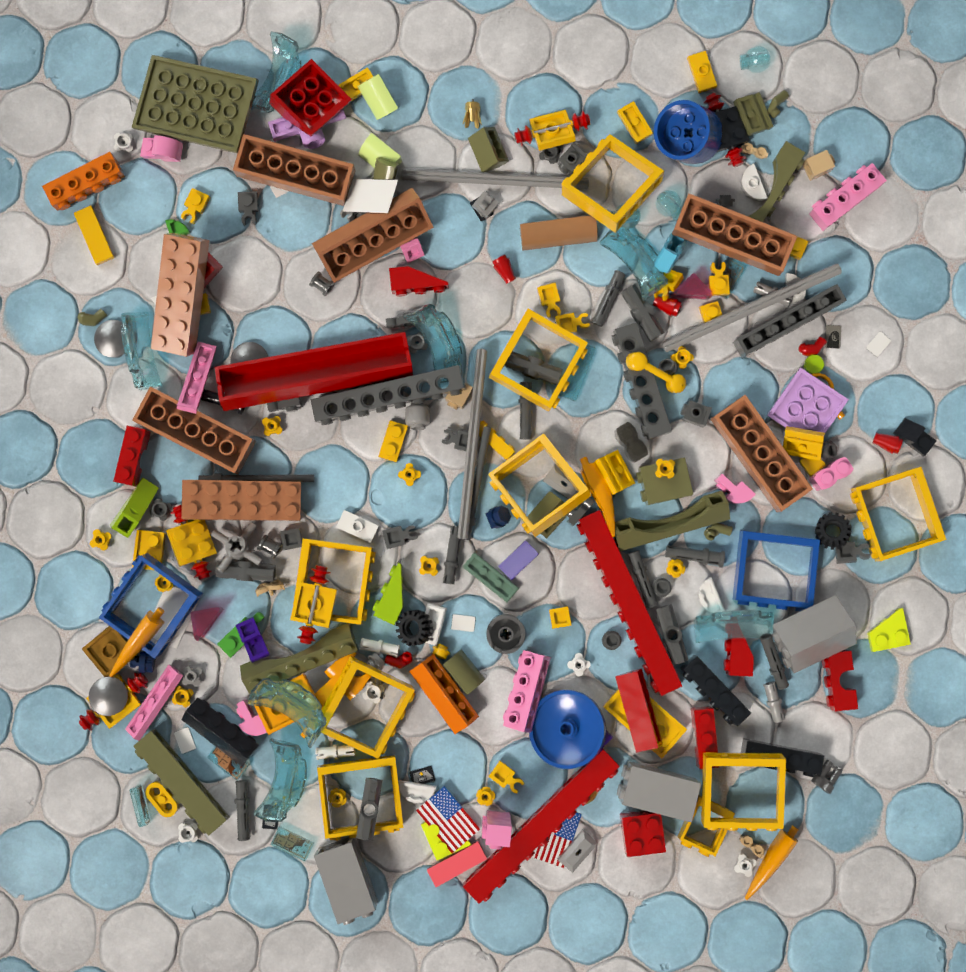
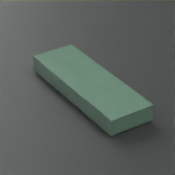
M475 552L463 565L464 569L506 603L519 589Z

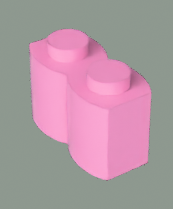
M846 457L836 459L830 462L825 469L819 470L812 475L809 481L816 491L824 490L833 486L838 479L850 475L854 468Z

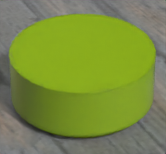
M811 355L804 361V369L809 374L819 373L824 368V361L818 355Z

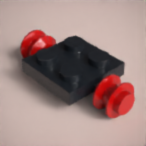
M712 93L706 97L704 104L709 105L708 109L717 115L722 124V143L717 152L728 149L729 151L725 155V158H730L731 160L728 165L738 167L744 163L743 160L746 159V156H741L740 153L743 151V148H738L737 146L748 143L750 141L737 106L721 110L725 104L719 101L721 95Z

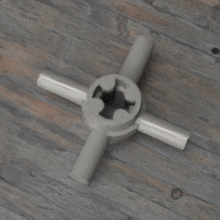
M251 522L241 536L228 538L216 529L212 532L211 536L225 544L227 552L226 557L217 568L218 571L224 573L233 559L240 561L247 558L258 566L261 565L263 559L250 552L247 543L248 538L257 527L254 523ZM237 544H239V545L242 547L241 550H239L238 548H236V549L233 551L235 545H237Z

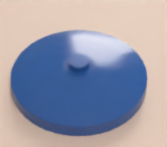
M559 690L546 695L539 701L529 737L534 750L546 763L561 769H573L588 764L598 755L605 741L606 723L601 709L589 696L574 690Z

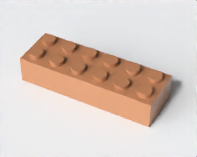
M243 134L233 167L237 177L341 206L345 205L356 171L354 164Z
M410 188L392 198L388 213L367 212L318 239L312 245L332 281L335 283L434 227L420 197L413 188Z
M689 193L672 232L675 236L777 276H780L784 271L797 238L794 234Z
M178 233L164 234L151 349L185 357L194 354L197 346L210 240Z
M151 386L149 387L132 421L239 475L256 443L254 439L199 411L195 414L177 409L178 400Z
M746 395L710 419L776 512H782L813 490Z
M182 480V520L300 521L301 482Z

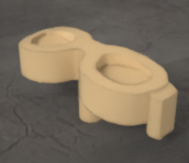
M750 143L741 145L743 154H753L759 159H766L768 157V153L763 147L754 148Z
M274 580L269 584H260L255 592L257 597L269 591L270 596H273V590H285V587L280 580Z
M749 835L739 838L741 844L750 847L757 857H761V859L765 857L763 847L760 844L753 845V839Z

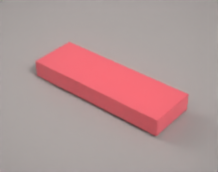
M476 841L429 867L427 872L435 887H438L487 860V856L480 843Z

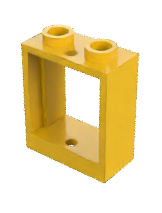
M698 795L694 816L698 807H702V796ZM711 801L712 812L723 816V818L734 817L735 813L732 810ZM684 821L677 835L681 840V844L690 849L692 846L698 848V852L704 856L709 857L713 855L716 857L728 830L726 828H718L711 845L708 846L686 835L691 822Z

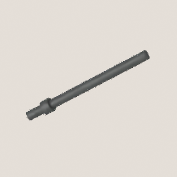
M487 426L483 428L476 465L468 539L466 540L471 539L472 528L476 522L475 512L491 427Z
M214 473V475H199L198 480L314 482V474L223 475L222 473Z

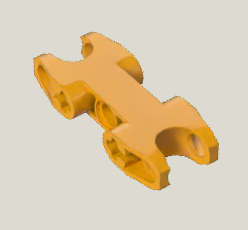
M357 652L336 660L324 671L330 680L315 693L322 708L307 715L309 719L308 726L300 734L303 738L316 731L314 724L350 656L355 657ZM366 673L362 676L354 675L344 695L349 700L354 698L365 687L372 676Z

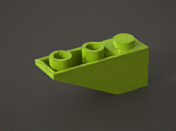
M142 477L111 522L110 527L129 538L159 487Z
M398 563L397 566H392L389 576L392 577L389 583H384L380 592L383 596L380 601L376 600L372 609L375 611L373 616L392 625L396 624L404 608L401 563Z

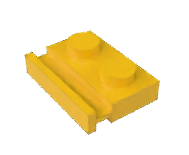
M786 426L783 448L788 455L820 461L825 433Z
M618 450L595 461L612 495L635 484Z
M137 530L133 561L139 555L148 553L162 563L166 533ZM146 565L144 568L147 570H154L148 565Z

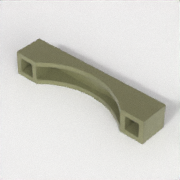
M787 141L784 143L772 162L774 175L771 192L764 205L748 217L761 222L765 220L766 216L771 217L776 209L773 206L776 200L780 202L784 196L785 191L783 189L785 185L790 186L795 178L793 172L795 169L799 170L805 160L802 158L806 152Z
M723 491L703 496L689 509L669 518L638 520L629 517L615 522L614 538L619 551H623L730 520L729 503Z
M344 624L330 630L318 642L297 654L279 659H260L253 663L250 661L240 665L241 680L248 693H253L357 652L355 636L349 624Z

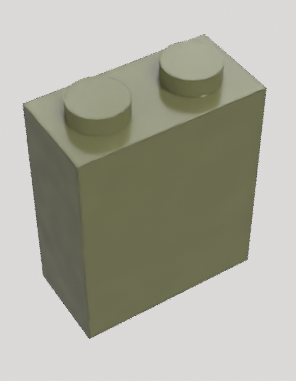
M685 457L673 460L675 462L674 477L671 479L665 476L656 477V464L638 468L636 478L638 484L641 483L643 491H640L642 502L646 503V506L694 495Z

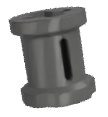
M318 271L311 279L309 286H314L322 292L323 296H326L332 290L334 282L328 281Z
M264 535L257 549L269 553L272 558H275L282 548V543H277L269 539L267 535Z

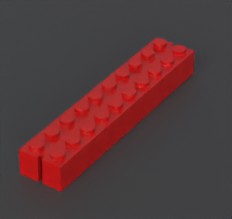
M402 332L215 367V374L218 384L219 402L223 411L405 378L413 376V369L406 333Z

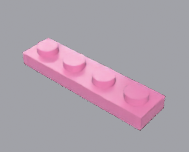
M202 342L197 343L177 409L197 413L217 346Z
M168 665L125 728L134 739L141 740L182 679L183 675L174 666Z

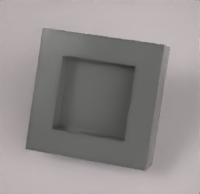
M300 528L280 531L283 550L302 547Z

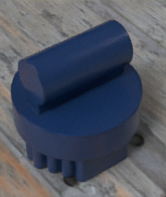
M502 505L493 507L488 513H485L491 529L502 528L511 519L508 508Z
M141 651L140 657L135 656L129 665L132 668L139 666V673L153 672L156 659L145 651Z

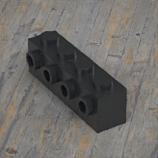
M693 655L680 668L684 672L682 674L689 683L693 681L698 686L695 689L703 697L706 695L711 700L709 704L716 711L720 709L724 714L723 719L730 726L734 724L738 727L751 714L744 704L698 656Z
M198 697L185 711L181 719L241 767L246 764L259 746L252 736H247L238 725L230 723L221 712H216L207 701L201 700Z
M743 738L740 753H780L786 758V772L795 773L796 770L802 771L803 775L815 777V774L821 775L824 755L818 752ZM765 767L768 769L776 770V767Z

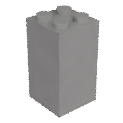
M836 595L772 625L774 633L771 635L775 641L776 650L778 653L781 652L784 665L787 669L791 668L793 673L857 644L856 625Z
M628 761L627 765H623L621 773L623 782L617 788V795L622 805L692 823L701 783L696 778Z
M347 837L318 848L314 858L337 924L343 923L347 925L354 922V918L360 916L366 918L373 915L378 899L356 838Z

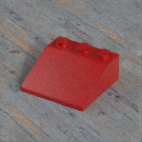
M312 59L270 94V105L283 118L310 137L352 101Z

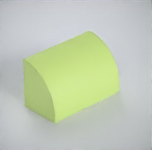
M379 74L357 86L376 120L398 109Z
M373 133L367 137L359 151V156L373 168H375L376 158L399 163V165L402 162L401 156Z

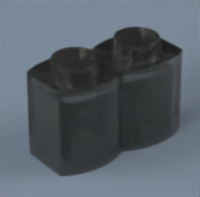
M630 422L623 424L614 431L615 438L624 447L625 455L629 461L636 463L648 455L646 445L638 439V433Z

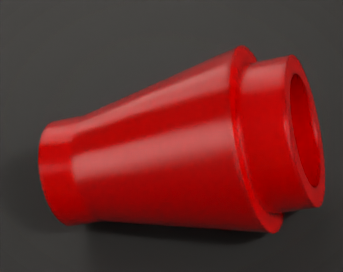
M503 255L492 261L494 264L493 268L506 284L516 279L510 258Z
M658 296L654 299L652 306L657 307L671 317H677L682 302L674 298H668L666 301H663V298Z
M876 433L872 443L891 454H898L903 440L899 439V436Z

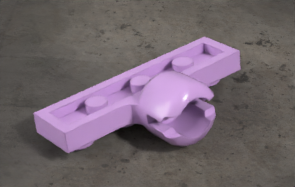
M342 109L325 125L346 119L344 110ZM283 117L268 122L274 142L294 135L301 136L302 143L307 149H316L325 142L322 128L310 137Z

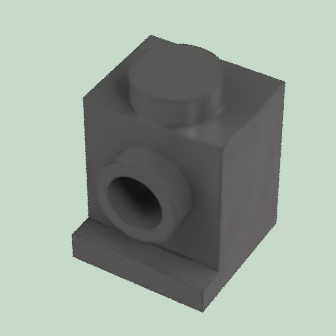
M573 142L568 150L558 159L559 170L571 176L576 166L585 161L587 154ZM572 157L574 161L570 162L568 158Z
M689 401L687 404L684 403L680 414L683 415V421L703 428L707 424L712 407ZM694 409L699 411L698 416L693 415Z

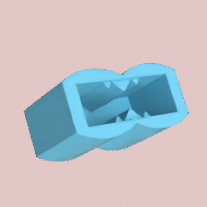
M671 233L657 256L654 266L661 272H671L687 240Z

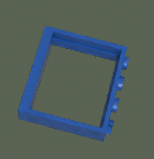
M740 531L732 600H738V604L748 606L749 602H756L757 607L768 608L769 604L776 605V609L788 610V606L795 607V611L799 612L813 606L820 540ZM748 540L811 547L805 602L742 595Z
M146 553L141 556L139 555L133 561L132 565L134 566L131 571H127L122 577L123 583L121 586H117L114 589L110 602H106L103 605L102 614L99 616V619L127 639L130 638L135 629L116 616L114 612L145 566H150L189 595L157 643L155 644L150 640L142 649L155 659L164 652L203 593Z

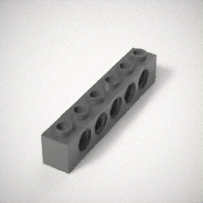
M838 284L742 335L733 344L743 359L840 306L847 300Z
M637 322L615 329L613 331L614 335H611L614 346H618L620 352L617 353L620 364L624 365L625 371H623L625 381L629 382L631 386L629 393L631 399L635 400L637 405L635 407L637 418H641L643 423L641 426L643 436H647V439L650 440L671 433L672 429L654 374L645 369L642 371H632L626 365V357L632 352L645 354L648 363H650ZM627 341L631 342L634 349H625L624 343ZM636 378H643L645 380V386H638L636 384ZM642 396H649L651 398V404H644L642 402ZM653 413L656 415V423L648 421V414Z

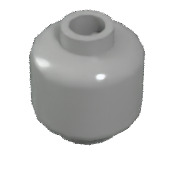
M411 402V405L405 408L406 425L411 430L426 429V426L430 424L429 407L423 405V403L414 405Z

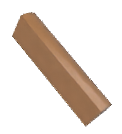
M592 216L520 224L519 228L522 251L597 242V222Z

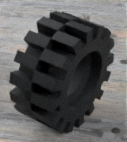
M829 512L828 515L824 514L822 518H819L816 524L815 538L820 540V545H825L824 548L831 547V550H834L837 547V549H840L842 545L845 546L847 541H849L852 526L851 524L849 525L850 521L848 519H844L845 516L843 514L838 516L839 513L837 512L835 515ZM836 525L840 528L841 534L837 537H830L826 533V527Z
M406 611L401 614L402 617L397 619L400 622L396 623V626L399 627V629H396V633H400L397 637L402 639L401 642L403 644L415 646L429 641L428 637L433 634L430 632V630H433V626L430 627V624L433 622L428 620L430 616L428 614L424 615V611ZM413 620L419 626L417 635H413L410 630V624Z

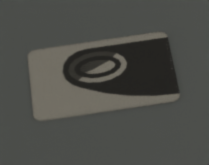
M826 325V348H840L841 326Z

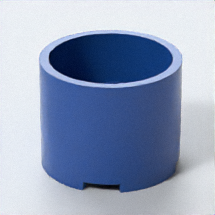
M678 100L667 105L659 113L654 125L655 143L659 150L669 158L686 164L704 163L711 159L720 148L722 143V124L717 115L711 110L693 101Z

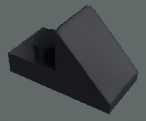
M906 418L902 420L893 432L895 436H899V439H902L903 442L921 456H926L936 443L934 438L924 432L926 429L924 426Z

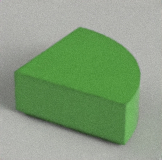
M173 219L165 220L169 233L190 234L188 228L183 223Z

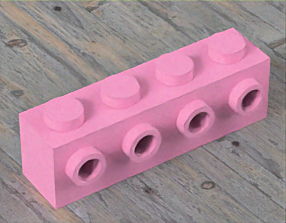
M873 163L868 167L863 165L856 171L857 175L854 178L849 176L841 183L842 187L840 189L834 188L826 195L828 197L826 200L822 201L820 199L811 206L813 210L809 215L822 231L826 230L887 181Z
M523 650L520 654L518 671L513 678V690L508 697V709L503 715V726L521 732L532 731L551 657Z
M487 810V816L482 818V839H485V845H489L491 849H501V846L510 847L512 830L510 813Z

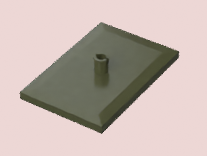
M152 55L132 128L238 154L259 80L253 77Z

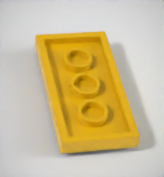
M617 689L603 707L630 730L620 692ZM650 697L663 743L659 748L651 750L662 759L687 729Z

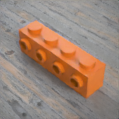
M108 152L42 187L51 205L59 211L69 208L70 204L76 201L81 202L92 193L103 191L104 187L110 184L119 183L125 176L114 155Z
M434 654L409 671L454 734L468 727L479 717Z

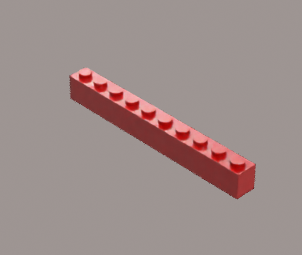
M598 510L579 519V524L576 525L580 535L584 534L587 542L584 543L588 552H593L595 559L593 563L597 570L601 569L603 574L601 580L605 588L609 587L612 593L609 597L613 605L617 604L620 610L617 614L621 622H625L628 627L625 631L630 641L634 640L636 644L634 650L637 657H642L645 663L642 667L647 676L650 675L653 682L650 684L654 693L658 692L660 696H663L682 687L601 511Z
M602 748L592 761L575 772L511 835L510 847L501 846V849H497L463 882V888L478 904L482 901L486 902L493 895L492 891L496 887L500 888L506 883V877L510 873L515 874L520 869V864L524 860L528 861L535 854L534 850L538 846L542 847L549 840L548 836L552 832L557 833L562 828V822L568 818L570 820L577 813L576 809L580 805L584 806L591 799L590 795L594 791L598 792L604 787L605 784L603 782L608 777L611 779L618 773L619 764Z

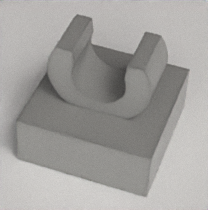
M484 191L474 202L472 208L487 219L499 205V202Z

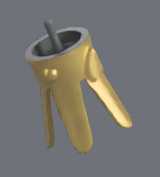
M472 99V102L465 103L466 112L462 124L465 122V128H468L471 121L474 122L475 127L478 129L479 122L482 125L479 114L480 104Z

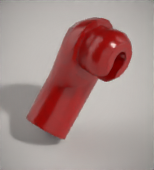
M819 337L814 344H800L798 350L804 356L817 355L827 341Z
M406 651L397 658L387 655L384 662L387 665L402 669L412 662L413 657L410 652Z

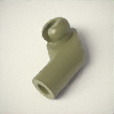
M785 90L772 99L767 109L768 114L772 118H776L781 113L777 107L789 98V94Z
M100 308L94 315L80 312L77 319L82 325L96 326L107 314Z
M716 523L706 528L704 535L707 540H714L720 533L730 536L733 527Z

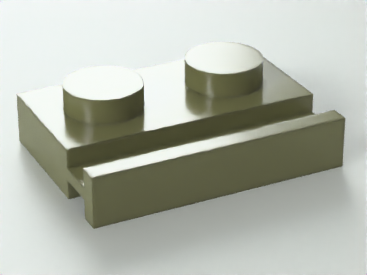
M760 92L738 98L733 102L734 106H737L748 136L770 130L774 127Z

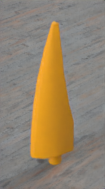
M583 457L580 459L582 464L580 472L584 483L601 510L612 537H615V514L612 493L596 463H589L588 458Z
M158 607L154 613L151 610L147 612L122 649L109 675L110 677H113L129 663L165 623L160 618L165 612L162 608Z
M792 825L788 832H785L783 829L779 831L770 844L745 896L746 900L753 896L771 878L798 843V840L794 838L799 831L798 828Z

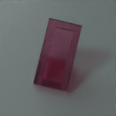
M695 273L689 276L671 294V298L709 300L712 297V291Z
M222 607L190 612L194 639L196 641H201L224 610Z

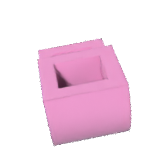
M154 135V138H143L140 156L145 159L180 162L183 143L164 136Z
M720 474L714 480L717 483L716 487L720 491L728 493L725 496L728 503L741 504L751 500L756 495L742 481L734 485L723 474Z
M245 699L237 703V713L241 719L244 718L245 720L238 725L240 729L252 736L267 733L259 715L255 716L248 700Z

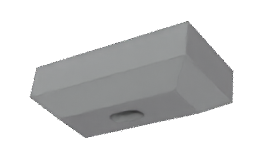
M555 465L543 479V482L567 499L578 493L564 473ZM561 481H564L567 486L562 485Z
M582 829L557 859L573 873L598 843ZM579 849H581L580 853L578 855H575L576 852Z

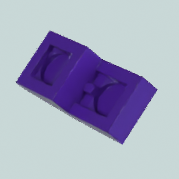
M254 617L235 625L252 663L270 655Z

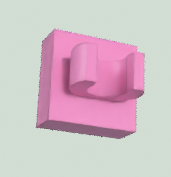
M414 238L400 246L407 263L425 256L418 238Z

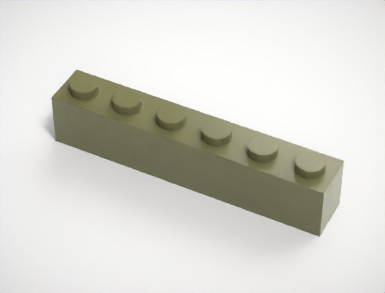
M156 729L151 730L133 746L136 749V755L148 763V769L153 774L159 776L162 786L166 789L169 788L173 793V799L185 807V813L188 817L196 820L197 826L202 833H206L209 836L230 818Z

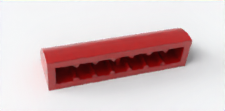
M642 668L615 676L636 753L659 748L663 743Z

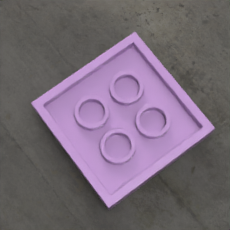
M799 368L767 416L785 428L789 426L826 433L849 399L802 368Z

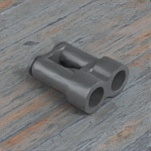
M826 760L822 767L821 775H815L811 782L826 793L831 794L834 789L833 786L843 770L838 766H833L831 761ZM833 768L834 771L829 779L825 778L829 770Z

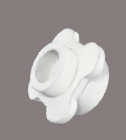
M116 133L114 135L115 151L125 150L131 152L133 150L131 145L133 136L131 134Z
M577 653L575 658L567 663V666L575 671L576 676H582L584 670L590 668L591 664L583 658L581 653Z
M369 681L366 684L367 689L362 696L365 700L369 699L377 704L381 701L380 696L385 690L384 686H378L374 682Z
M181 823L178 827L180 830L179 841L182 843L196 842L198 840L196 835L197 824Z
M740 854L736 865H734L735 872H741L746 877H750L753 867L756 866V860L746 857L745 854Z

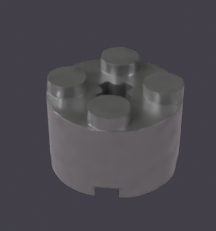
M502 614L496 616L487 627V641L491 648L499 653H514L524 643V626L518 618L512 615ZM503 629L511 631V634L508 635V639H505L504 636H500V634L503 633Z

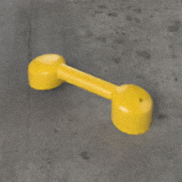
M632 352L626 357V365L630 370L642 371L645 369L665 380L666 388L669 392L681 393L686 388V379L683 375H669L648 363L645 354Z

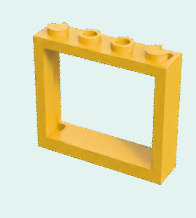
M609 134L598 143L597 148L593 152L588 153L582 164L576 166L573 174L563 180L561 184L562 196L616 233L661 184L664 170ZM609 149L649 176L615 215L575 188L578 182Z
M528 308L491 371L489 378L549 412L552 407L556 408L560 401L558 395L561 391L565 392L570 384L567 381L570 374L574 376L579 368L577 365L579 358L583 360L587 354L588 349H586L588 342ZM530 320L579 347L549 401L500 373Z
M544 433L488 474L492 480L489 482L495 491L499 490L501 492L500 498L505 505H511L513 509L510 511L516 519L521 518L524 522L521 524L527 534L531 532L534 537L591 497L589 489ZM545 450L578 493L533 525L500 481L539 452Z
M922 467L913 468L851 489L850 497L858 509L856 515L859 522L863 524V536L869 542V553L875 561H883L946 540ZM910 476L931 537L882 553L861 492Z
M303 538L295 595L298 582L307 583L312 546L366 553L357 617L332 614L331 621L363 624V621L367 620L368 610L365 609V603L369 602L371 592L367 590L368 582L372 583L373 571H370L371 563H375L376 552H373V548Z
M350 656L314 724L315 729L379 759L380 755H383L387 749L389 738L394 736L398 721L403 719L407 704L411 703L414 699L415 690L412 685ZM357 669L404 691L374 748L327 727Z
M703 752L701 822L704 828L708 830L726 828L730 831H736L738 828H746L749 831H757L758 829L777 831V829H784L786 758L783 754ZM712 766L777 767L776 818H711Z
M395 755L382 756L379 759L367 758L317 766L325 839L330 838V840L337 841L341 840L342 836L356 838L358 825L332 829L330 827L325 775L390 766L396 820L376 822L374 835H378L380 831L388 830L389 833H394V831H400V828H404Z

